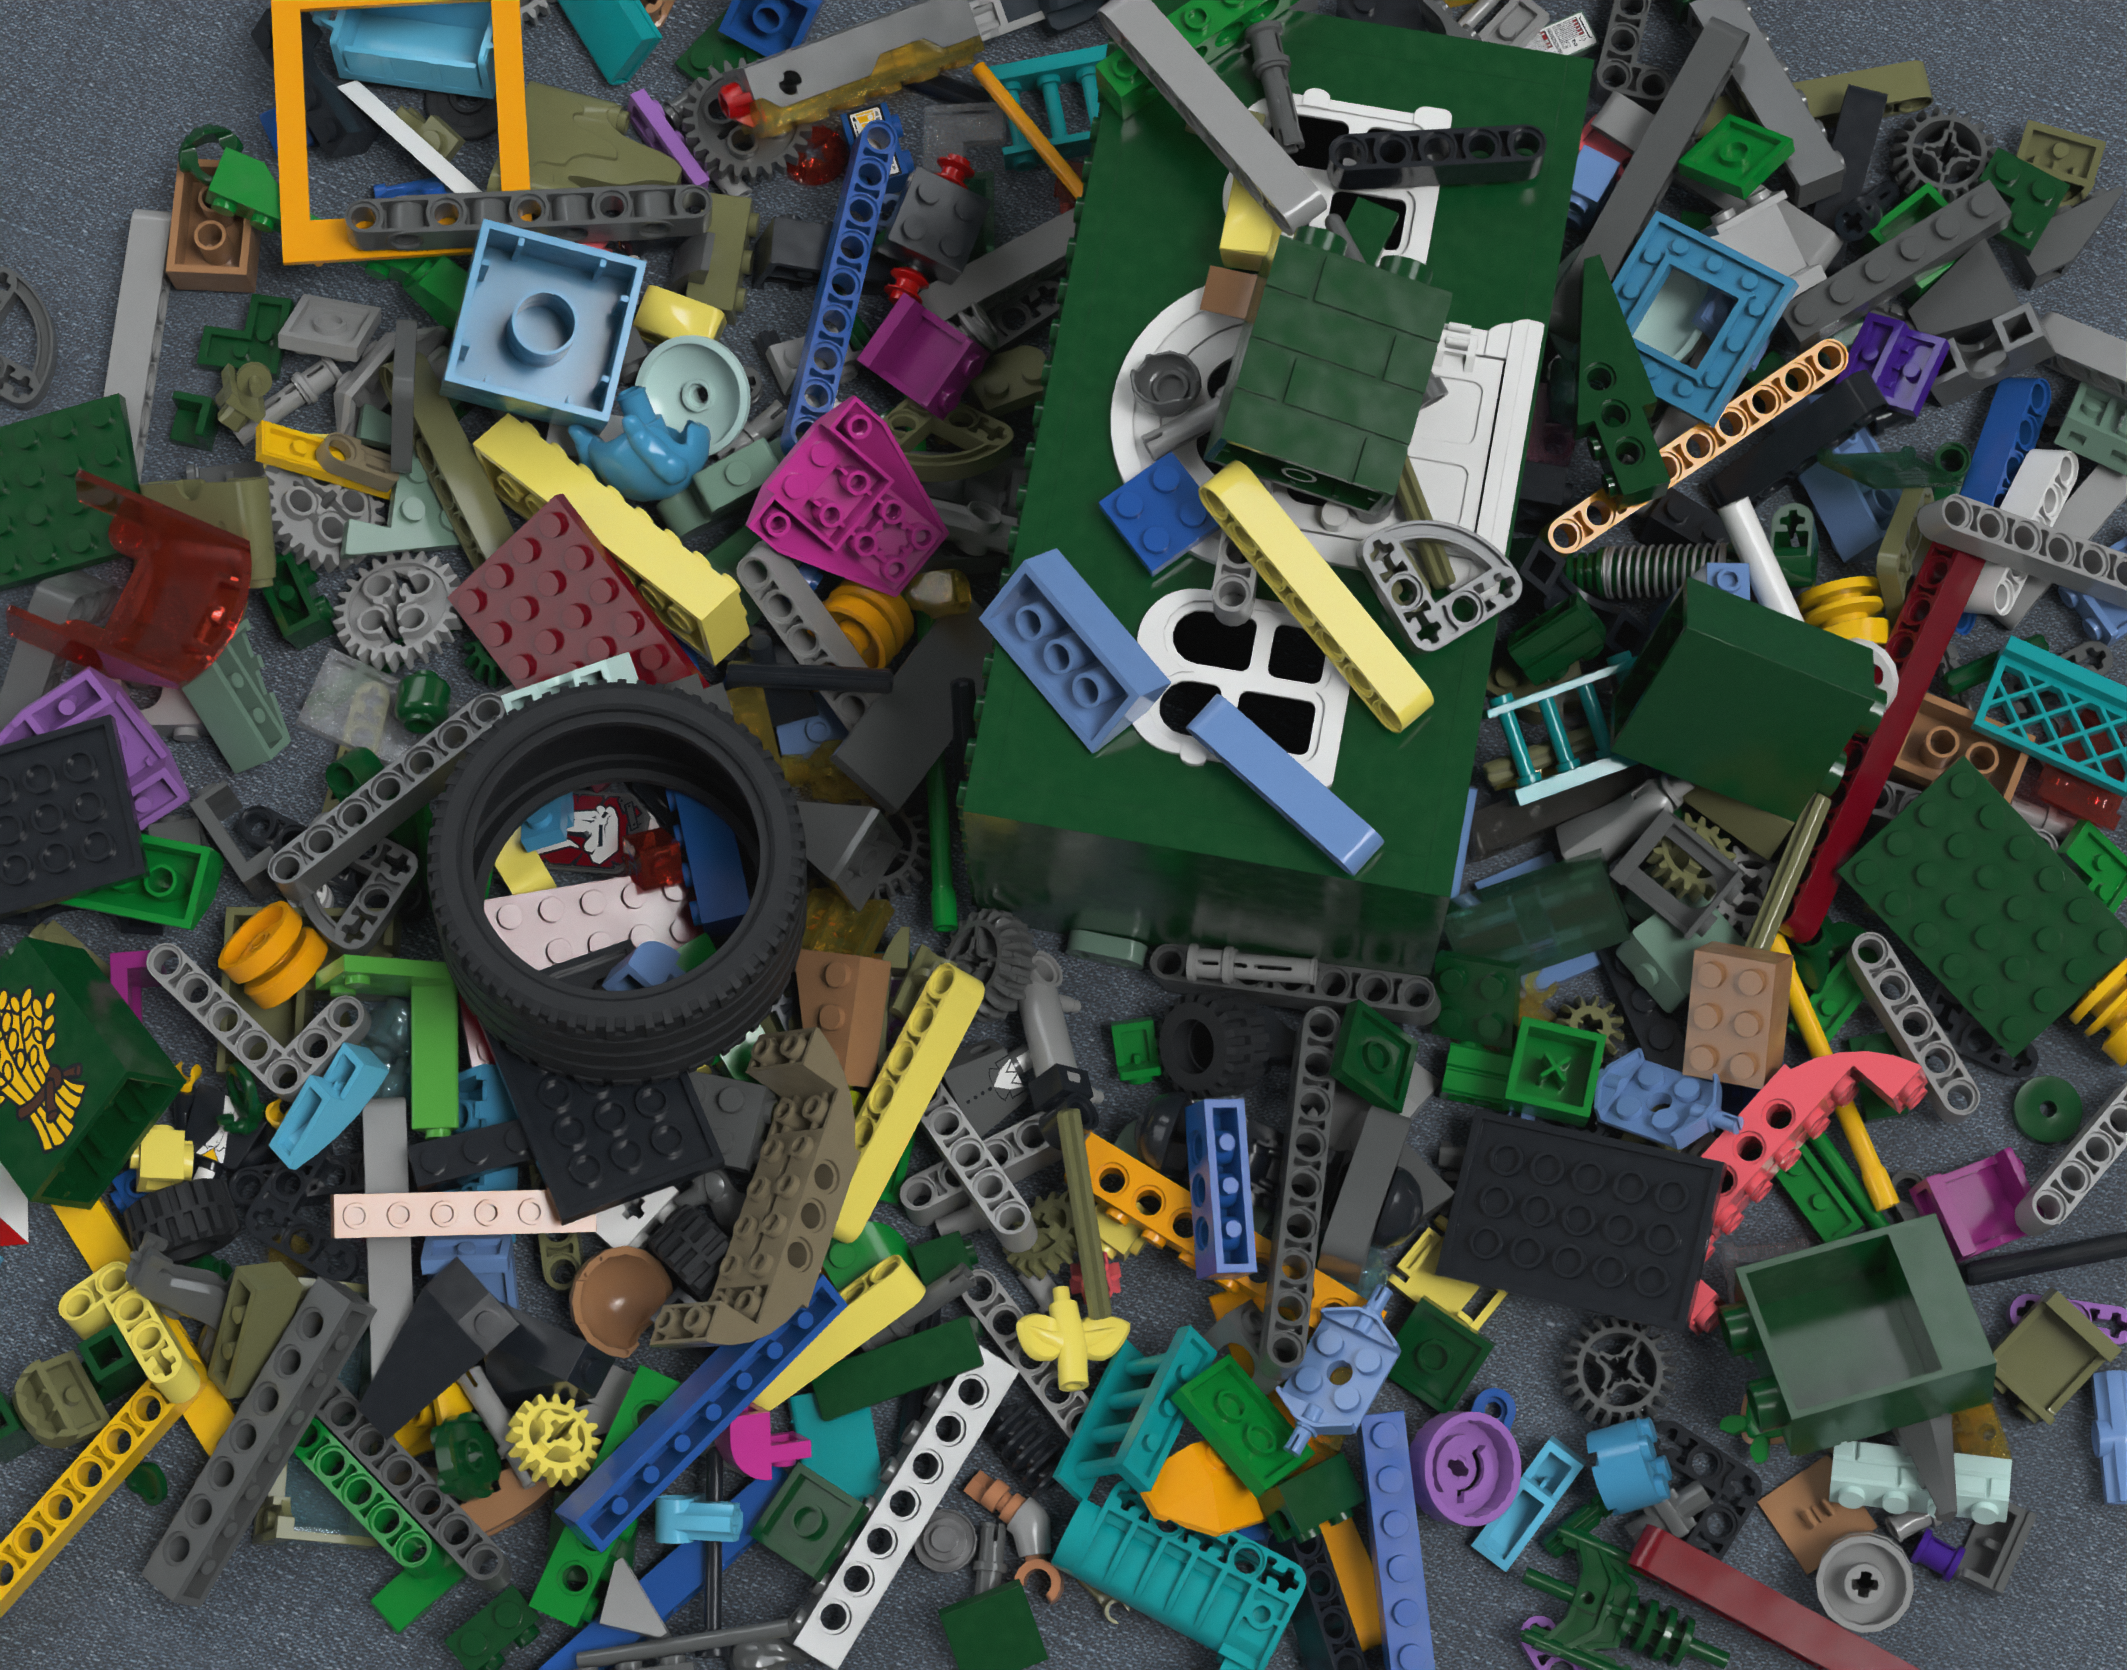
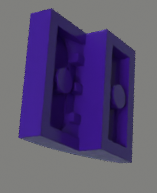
M1868 312L1849 352L1847 366L1839 374L1835 384L1837 385L1857 371L1866 369L1889 403L1888 409L1917 418L1948 353L1950 344L1945 338L1909 329L1904 321Z

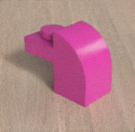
M750 1403L714 1440L717 1450L729 1465L759 1480H772V1466L789 1467L796 1464V1459L812 1457L810 1439L795 1431L771 1434L770 1411L754 1403Z

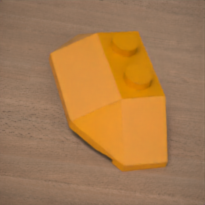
M1207 1440L1190 1444L1168 1457L1151 1491L1140 1493L1153 1518L1164 1522L1171 1520L1184 1528L1214 1537L1268 1521L1258 1499Z

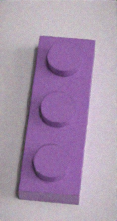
M644 88L630 94L627 111L630 112V123L645 144L676 160L682 168L681 185H700L708 189L710 181L708 171L704 169V164L699 160L696 161L689 152L683 135L678 130L674 131L666 120L665 112L657 100H652Z

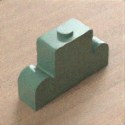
M802 432L795 433L798 440L804 435ZM781 436L775 438L770 443L766 441L765 437L755 441L692 476V485L682 493L661 500L656 505V511L665 528L671 530L683 544L752 507L762 484L786 457L780 447Z
M1655 864L1645 869L1644 872L1662 886L1665 881L1662 877L1651 876L1652 871L1656 868ZM1671 886L1667 891L1676 898V889ZM1628 889L1624 894V909L1630 917L1641 924L1634 928L1616 949V955L1635 976L1637 982L1649 992L1667 1013L1674 1012L1690 1000L1695 949L1711 941L1739 946L1745 945L1744 939L1717 908H1715L1712 914L1718 919L1701 938L1698 934L1694 933L1688 940L1684 937L1685 934L1633 891ZM1685 893L1681 899H1678L1681 903L1693 908H1700L1711 902L1702 896L1697 903H1692L1688 893Z

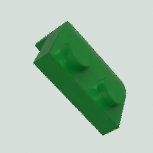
M873 1221L866 1223L862 1233L852 1243L845 1244L831 1238L822 1265L837 1292H840L879 1262L892 1255H900L912 1271L914 1269L913 1256L905 1239L890 1226Z

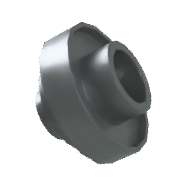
M943 1508L933 1512L914 1543L916 1556L926 1568L935 1573L950 1574L960 1571L971 1562L976 1553L978 1540L974 1526L965 1515L956 1510Z

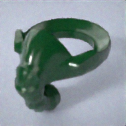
M236 1061L229 1064L225 1077L228 1095L240 1119L234 1121V1115L227 1113L217 1116L216 1123L223 1128V1131L229 1134L249 1135L258 1128L259 1122L265 1117L267 1106L259 1101L255 1082L247 1067L242 1062ZM234 1075L240 1081L243 1091L238 1090L234 1081Z

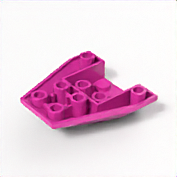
M855 395L849 397L811 425L762 484L745 524L778 553L893 597H897L950 534L887 423Z

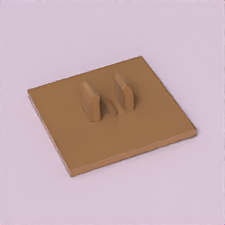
M1828 1454L1757 1502V1505L1806 1575L1819 1567L1823 1553L1834 1540L1849 1532L1873 1531L1878 1527L1864 1506L1850 1509L1842 1506L1840 1503L1829 1502L1833 1461Z

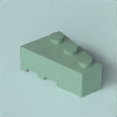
M248 618L212 632L170 668L178 685L184 691L199 715L200 720L207 728L235 774L270 761L291 742L275 693H267L259 670L265 667L261 655L254 656L246 632L252 630Z

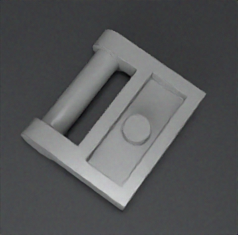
M1478 0L1457 23L1461 26L1468 24L1474 28L1500 0ZM1503 0L1508 3L1478 35L1485 42L1524 48L1550 21L1549 13L1532 0Z

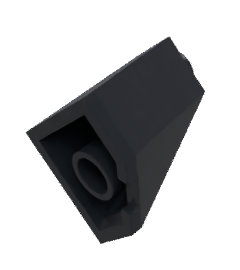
M501 1302L519 1323L512 1332L484 1357L486 1378L502 1404L516 1412L526 1400L531 1403L538 1394H542L547 1402L556 1393L559 1395L561 1404H566L571 1398L575 1402L596 1398L615 1359L588 1342Z

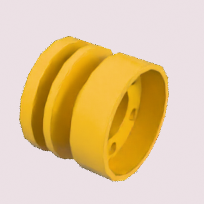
M1857 576L1830 581L1811 588L1794 599L1805 623L1843 638H1861L1873 641L1884 649L1892 632L1889 620L1876 617L1885 610V603L1883 598L1878 597L1881 594V588L1878 579L1874 577Z
M2127 958L2114 966L2082 995L2073 1013L2068 1017L2076 1025L2089 1012L2092 1013L2097 1019L2084 1032L2088 1037L2103 1027L2109 1029L2111 1033L2101 1049L2121 1068L2127 1063Z

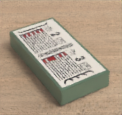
M1581 10L1544 26L1524 48L1582 57L1598 50L1600 43L1584 12Z

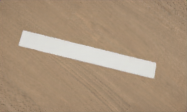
M356 80L337 87L454 193L482 192L359 81Z

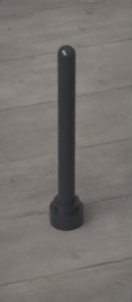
M716 1446L710 1447L706 1452V1501L713 1502L723 1501V1458ZM705 1541L704 1630H700L699 1633L722 1629L721 1541ZM730 1646L695 1651V1658H730Z

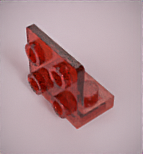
M2070 721L2065 722L2058 736L2059 738L2075 733ZM2099 734L2089 736L2098 756L2114 751L2108 738ZM2079 740L2062 745L2068 758L2076 762L2088 759ZM2118 757L2101 763L2107 776L2122 782L2125 771ZM2045 763L2030 793V796L2078 819L2089 820L2095 827L2106 832L2114 831L2121 818V815L2116 813L2123 797L2048 763Z

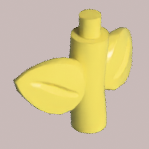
M1058 1286L1052 1289L1054 1302L1048 1305L1049 1316L1039 1313L1025 1315L1016 1323V1331L1024 1352L1033 1360L1053 1361L1058 1358L1059 1390L1065 1392L1079 1391L1089 1386L1088 1360L1104 1361L1112 1357L1125 1342L1130 1332V1323L1116 1316L1100 1320H1092L1087 1316L1081 1320L1078 1302L1071 1300L1069 1287Z

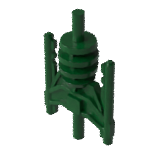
M1564 1524L1556 1529L1557 1537L1562 1539L1560 1545L1576 1551L1579 1575L1575 1586L1530 1567L1526 1568L1522 1576V1584L1568 1603L1562 1622L1551 1631L1532 1625L1531 1629L1525 1628L1519 1633L1521 1642L1531 1645V1648L1549 1656L1559 1657L1587 1670H1632L1631 1666L1627 1664L1622 1667L1618 1666L1615 1659L1597 1652L1616 1650L1625 1636L1629 1635L1631 1636L1629 1650L1631 1652L1639 1654L1645 1644H1648L1647 1660L1658 1662L1665 1652L1668 1653L1666 1665L1669 1667H1678L1685 1654L1721 1669H1724L1728 1663L1730 1653L1693 1638L1696 1621L1691 1616L1686 1615L1680 1624L1676 1623L1678 1609L1671 1605H1668L1662 1615L1658 1616L1660 1603L1659 1600L1648 1599L1643 1609L1638 1608L1639 1596L1636 1595L1639 1587L1628 1574L1642 1580L1646 1576L1627 1565L1631 1553L1601 1541L1599 1537L1576 1527L1573 1529ZM1652 1580V1584H1653V1585H1656V1586H1659V1585H1660L1659 1583H1657V1582H1655L1654 1580ZM1667 1588V1591L1677 1594L1676 1592Z

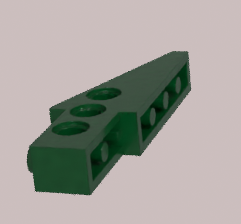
M1599 254L1584 259L1579 279L1573 440L1587 437V446L1593 461L1599 460L1604 472L1601 475L1604 492L1609 499L1614 498L1618 510L1665 496L1671 480L1647 421V418L1653 416L1657 399ZM1592 380L1601 381L1607 389L1594 390L1589 386L1588 382ZM1613 417L1621 423V426L1616 428L1608 427L1602 419ZM1620 454L1630 455L1636 463L1633 465L1622 464L1616 456Z

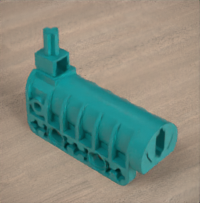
M1122 1480L1114 1486L1103 1507L1084 1498L1082 1499L1057 1547L1051 1566L1217 1652L1215 1661L1222 1664L1219 1670L1266 1669L1305 1589L1306 1575L1298 1564L1235 1531L1214 1537L1184 1528L1168 1520L1167 1523H1171L1176 1528V1531L1170 1533L1163 1532L1158 1528L1157 1524L1164 1521L1153 1518L1140 1493H1137V1495L1129 1493L1130 1489H1135L1126 1480ZM1128 1503L1134 1505L1131 1506L1128 1511L1122 1509L1125 1508ZM1146 1512L1150 1513L1148 1523L1140 1520V1518L1145 1520ZM1185 1532L1193 1535L1188 1536L1187 1543L1183 1542ZM1228 1539L1235 1542L1236 1544L1232 1545L1228 1543ZM1205 1543L1212 1546L1208 1548L1207 1552L1200 1550ZM1244 1550L1252 1551L1257 1555V1557L1247 1553ZM1224 1552L1228 1553L1225 1564L1219 1561H1222ZM1267 1559L1276 1564H1274L1273 1566L1270 1565L1269 1563H1267ZM1247 1563L1253 1568L1254 1572L1242 1573L1237 1570L1235 1564ZM1286 1571H1290L1294 1574L1293 1582L1298 1585V1588L1296 1590L1288 1588L1285 1593L1277 1590L1280 1585L1276 1574L1284 1576ZM1263 1573L1270 1575L1267 1576L1265 1584L1260 1582Z

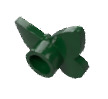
M1825 915L1818 932L1810 941L1788 944L1791 954L1794 955L1796 970H1798V975L1802 982L1813 993L1819 994L1828 976L1829 958L1834 957V952L1852 946L1859 935L1866 933L1865 930L1860 926L1847 922L1833 923L1830 917Z

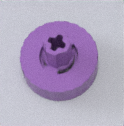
M1449 1411L1441 1413L1433 1419H1429L1419 1429L1410 1445L1409 1456L1414 1498L1421 1507V1510L1431 1516L1432 1519L1448 1525L1482 1526L1499 1518L1512 1504L1521 1480V1458L1514 1437L1498 1419L1481 1412ZM1474 1451L1478 1459L1479 1467L1477 1480L1472 1486V1488H1470L1469 1490L1461 1491V1495L1457 1496V1490L1465 1489L1472 1483V1481L1475 1478L1477 1467L1476 1460L1472 1454Z

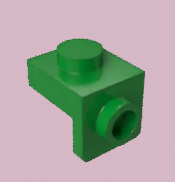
M1152 1016L1110 1022L1119 1080H1128L1129 1084L1138 1085L1151 1082L1153 1076L1161 1075Z

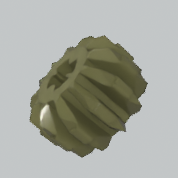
M1580 995L1574 998V1008L1563 1004L1559 1010L1563 1018L1554 1019L1553 1023L1578 1029L1582 1028L1583 1023H1587L1589 1029L1597 1028L1596 1033L1607 1035L1603 1053L1613 1058L1617 1054V1049L1613 1043H1622L1625 1036L1621 1031L1615 1030L1623 1024V1017H1609L1614 1009V1004L1609 1002L1603 1009L1597 1007L1599 1003L1598 995L1592 996L1589 1006H1586L1584 999Z

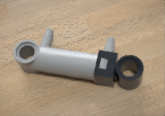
M1037 951L1032 958V963L1037 966V968L1031 971L1030 980L1033 984L1026 986L1024 990L1026 999L1017 1000L1036 1076L1028 1084L1034 1109L1046 1112L1040 1116L1039 1129L1043 1138L1050 1146L1062 1151L1057 1121L1058 1112L1069 1108L1079 1109L1084 1136H1086L1098 1127L1099 1115L1092 1103L1101 1104L1104 1100V1094L1102 1091L1091 1087L1086 1070L1077 1068L1064 1012L1078 1013L1081 1009V1003L1070 996L1058 993L1057 987L1063 981L1060 965L1049 953Z

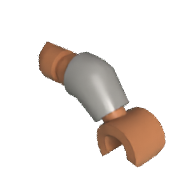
M980 1470L963 1491L991 1513L995 1510L1000 1512L999 1519L1008 1525L1006 1530L1013 1535L1019 1558H1025V1563L1018 1569L1014 1580L1019 1578L1022 1586L1027 1587V1580L1033 1572L1046 1571L1051 1579V1587L1045 1596L1051 1605L1055 1604L1064 1592V1579L1061 1571L1051 1566V1563L1046 1558V1555L1051 1554L1050 1517L1034 1498L1029 1497L1026 1499L1019 1493L1013 1496L1009 1493L1011 1490L1009 1485L999 1478L994 1481Z

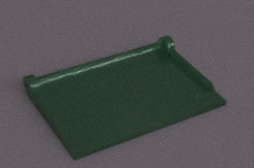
M1904 446L1900 452L1833 454L1830 449L1824 448L1820 449L1817 454V460L1821 465L1873 489L1963 485L1962 481L1952 477L1951 472L1916 457V450L1912 446Z

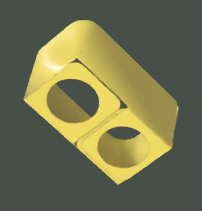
M1233 177L1219 247L1222 262L1225 267L1259 271L1262 259L1281 235L1282 230L1240 182Z
M648 285L633 322V326L636 327L641 339L656 346L671 338L684 335L705 336L718 342L727 324L725 314L721 310L654 285Z

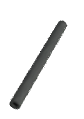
M790 1618L577 1652L576 1661L579 1669L602 1667L792 1636L793 1628Z

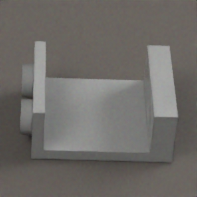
M1767 188L1761 189L1745 199L1747 205L1735 211L1733 207H1729L1710 217L1713 224L1701 230L1702 234L1796 280L1799 287L1793 297L1827 279L1821 264L1806 265L1777 206L1778 202L1788 197L1785 190L1769 193Z

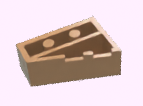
M801 949L796 964V975L803 1028L818 1027L842 1066L848 1085L872 1088L875 1080L891 961Z

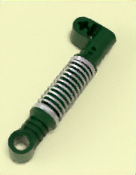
M1786 504L1780 507L1773 515L1770 546L1789 588H1814L1817 577L1819 540L1813 514L1803 504ZM1795 533L1799 542L1798 547H1792L1791 543ZM1724 542L1721 544L1716 543L1714 547L1710 543H1707L1704 547L1698 543L1695 548L1691 543L1686 547L1678 544L1676 548L1673 544H1669L1667 549L1663 544H1660L1658 548L1653 544L1648 549L1645 545H1641L1639 549L1635 545H1632L1630 549L1624 545L1621 549L1617 546L1599 547L1595 552H1590L1588 557L1586 552L1579 553L1578 558L1576 553H1571L1568 557H1563L1566 563L1562 569L1574 585L1585 593L1589 589L1590 593H1596L1600 598L1613 599L1618 594V597L1621 599L1625 591L1629 598H1632L1634 592H1636L1638 598H1641L1643 592H1645L1648 598L1651 597L1652 592H1655V596L1658 598L1661 596L1662 591H1664L1666 597H1669L1671 591L1674 593L1681 587L1687 576H1693L1707 562L1740 563V560L1732 543L1728 542L1726 544Z

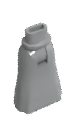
M1663 772L1659 775L1660 779H1648L1615 801L1555 827L1562 856L1574 873L1590 886L1631 843L1642 836L1665 807L1672 813L1674 810H1677L1683 803L1682 796L1695 788V784L1673 775L1669 776L1666 772Z

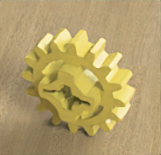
M556 1393L547 1402L542 1394H538L531 1403L526 1400L508 1423L512 1429L505 1436V1441L515 1444L508 1454L510 1457L521 1458L522 1462L518 1470L522 1472L528 1468L533 1471L532 1481L535 1483L541 1476L547 1477L549 1487H554L560 1479L566 1487L570 1486L576 1478L579 1480L583 1479L597 1459L598 1454L595 1451L601 1445V1440L591 1435L596 1431L598 1425L597 1423H586L584 1419L589 1411L587 1409L580 1412L575 1411V1400L572 1398L564 1405L560 1403L559 1395Z

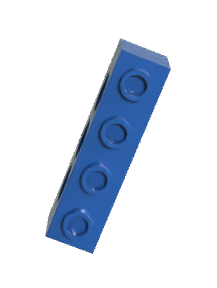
M1203 1099L1184 1108L1197 1280L1239 1279L1257 1272L1244 1099Z

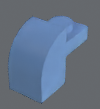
M644 942L611 969L602 986L607 991H624L668 982L686 974L676 964L681 954L661 942Z

